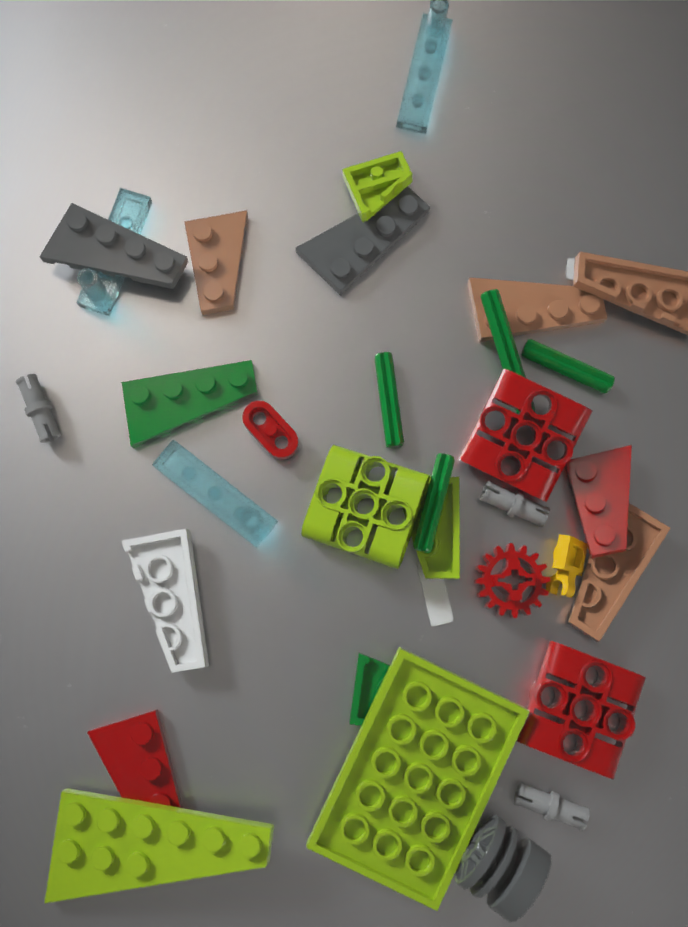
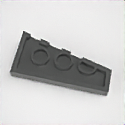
M73 203L70 204L39 256L45 263L55 264L56 262L69 265L70 268L84 270L85 268L100 271L103 275L129 277L133 281L174 289L188 264L187 256Z

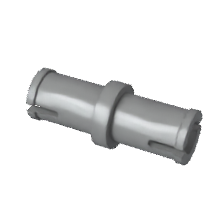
M36 374L27 375L32 388H28L25 378L22 376L16 380V384L27 406L24 409L28 417L32 418L40 442H50L46 428H49L53 440L59 438L62 434L51 413L53 406L50 400H46L38 381V376Z
M488 481L482 490L484 495L481 494L480 501L506 511L507 516L513 518L516 515L539 527H543L549 517L545 515L550 513L549 507L525 498L522 492L516 491L513 493L493 484L491 481Z
M522 782L519 783L517 787L519 792L516 791L514 805L543 814L545 820L553 821V819L577 827L579 830H585L587 824L583 821L589 820V807H583L562 799L557 792L551 791L546 793Z

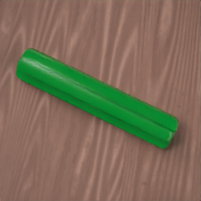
M528 339L521 352L523 357L602 393H608L613 387L615 381L613 375L535 340Z
M380 352L375 355V367L385 442L388 448H397L403 446L404 437L393 356L391 352Z
M438 453L436 456L413 544L414 549L420 552L430 553L432 551L455 462L454 457L449 454Z

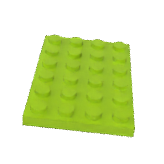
M399 647L306 842V848L438 911L459 866L462 855L471 840L530 711L503 696Z

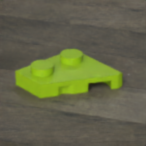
M402 151L342 169L343 179L362 222L368 221L412 183V172Z

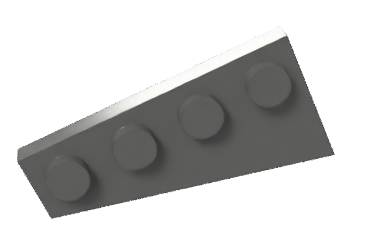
M407 186L368 221L362 222L359 214H356L296 247V253L341 296L429 213L430 206Z

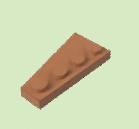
M579 252L576 255L573 287L688 335V271L586 252Z

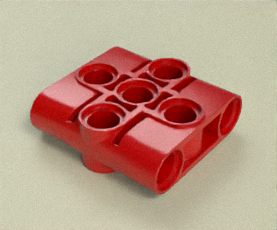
M503 369L459 460L547 502L566 463L572 458L573 449L593 410L519 374ZM536 396H543L549 402L548 411L543 415L536 414L532 410L531 403ZM493 399L518 410V414L493 403ZM491 411L499 412L504 418L503 426L499 430H490L485 424L486 415ZM550 425L573 436L572 440L548 429V426ZM522 426H529L534 432L533 441L528 445H521L516 439V432ZM478 430L502 441L503 445L500 446L477 435ZM557 440L563 444L564 454L561 458L552 460L547 454V447L551 442ZM507 456H514L519 462L517 472L512 475L504 474L501 470V462ZM535 457L556 467V472L531 461L532 458Z
M550 641L537 681L532 684L529 690L530 701L527 709L530 712L516 741L614 780L626 739L631 737L635 731L634 714L646 677L571 647ZM593 666L598 672V680L593 685H589L586 680V672ZM546 674L568 682V685L566 686L545 678ZM551 687L555 692V699L552 704L545 706L541 700V694L545 688ZM610 698L628 705L627 709L609 703L606 700ZM580 700H584L588 707L587 713L584 717L578 719L574 711L575 706ZM538 709L556 716V721L554 722L536 715L534 710ZM617 713L620 718V725L615 731H611L608 726V720L611 715ZM599 733L616 740V743L613 745L597 739L595 734ZM574 734L577 740L576 747L572 751L566 752L563 747L564 739L568 735Z

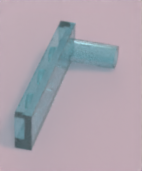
M431 0L428 14L423 13L396 128L423 134L427 132L453 19L447 18L449 8L447 0Z
M120 188L108 220L141 235L153 203L151 197ZM90 268L81 270L77 275V281L82 289L76 303L81 308L110 316L125 277L103 275L100 271Z
M174 439L152 464L153 467L256 548L260 546L278 523L274 517Z

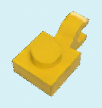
M559 534L557 545L553 551L554 560L552 568L557 569V572L550 577V582L546 583V590L550 594L557 595L559 586L563 584L561 595L569 598L574 596L576 589L575 578L576 576L582 577L588 549L587 543L572 536Z

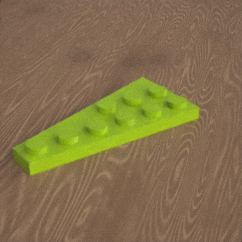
M67 788L61 792L44 903L267 867L270 862L274 824Z

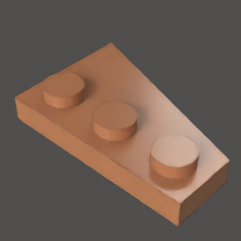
M247 210L184 221L202 315L234 310L240 260L244 247L245 227L248 220Z

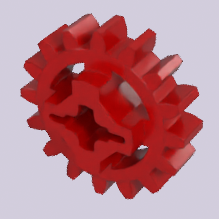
M509 543L506 545L505 552L500 546L493 548L494 557L488 553L482 556L487 564L486 566H476L475 570L482 574V578L475 579L474 584L482 585L483 590L479 591L476 595L478 598L485 596L488 598L484 606L486 609L497 606V616H503L506 610H508L510 618H517L519 609L524 616H528L531 614L530 605L535 608L542 606L538 596H548L549 592L542 588V584L550 582V577L542 576L541 571L545 570L547 565H537L535 562L539 556L537 552L528 556L526 555L527 546L523 545L518 551H515L514 544ZM503 559L502 569L497 574L491 575L493 567ZM520 561L530 569L531 573H527L520 566ZM512 575L513 578L525 580V582L518 583L512 587L511 584L499 582L498 580ZM527 587H532L529 596L521 602L522 593ZM492 588H496L503 594L504 601L494 594Z

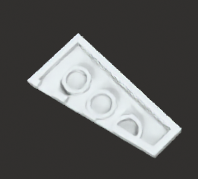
M181 529L122 540L125 552H128L133 567L131 568L135 579L139 581L144 593V602L148 613L152 614L157 627L155 631L171 673L208 667V654L190 530Z

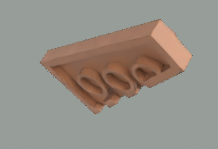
M469 277L467 282L479 342L493 340L480 298L482 293L492 289H498L513 337L604 323L607 320L604 300L573 286Z
M629 503L626 550L592 559L589 555L568 624L595 642H600L671 528Z

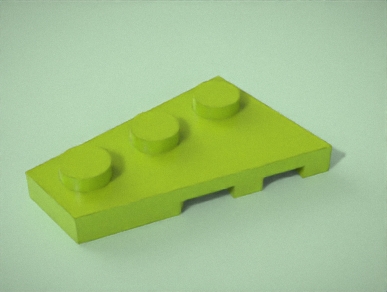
M459 477L450 478L432 551L424 553L416 550L426 579H460ZM426 491V494H425V497H424V500H423V503H422V506H421V509H420V512H419V515H418V518H417L415 527H414L413 532H412V535H411V536H412V539H413V543H414V540H415V537H416V533H417V529H418L420 517H421V514H422V510H423L425 498H426V495H427V491ZM403 509L405 518H407V512Z

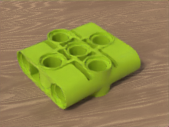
M333 445L328 452L304 519L301 535L302 537L353 555L399 569L428 488L430 475L387 462L380 456L371 457ZM375 467H382L385 469L383 479L377 482L370 481V471ZM333 488H340L342 491L340 500L333 504L328 503V492ZM365 498L373 499L374 508L367 514H360L358 512L359 502ZM398 508L404 509L407 512L406 520L400 525L391 524L389 521L391 512ZM353 530H361L363 534L361 543L358 546L349 547L347 544L348 534Z

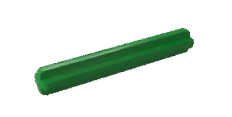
M498 289L486 291L481 294L480 298L502 368L526 378ZM532 400L531 407L532 410L535 412L536 409L534 402Z

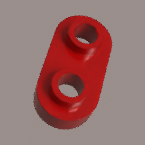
M254 401L245 407L242 415L245 428L273 458L285 460L296 453L298 449L296 432L269 403ZM258 415L266 417V421L261 425L254 423V419ZM279 439H286L288 445L286 448L280 449L276 446V442Z

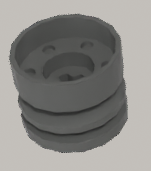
M493 815L472 836L456 870L455 881L463 889L470 888L471 894L476 898H481L487 894V905L489 908L508 922H516L529 910L540 894L549 874L551 855L528 837L518 842L519 832L511 825L506 827V822L502 818Z

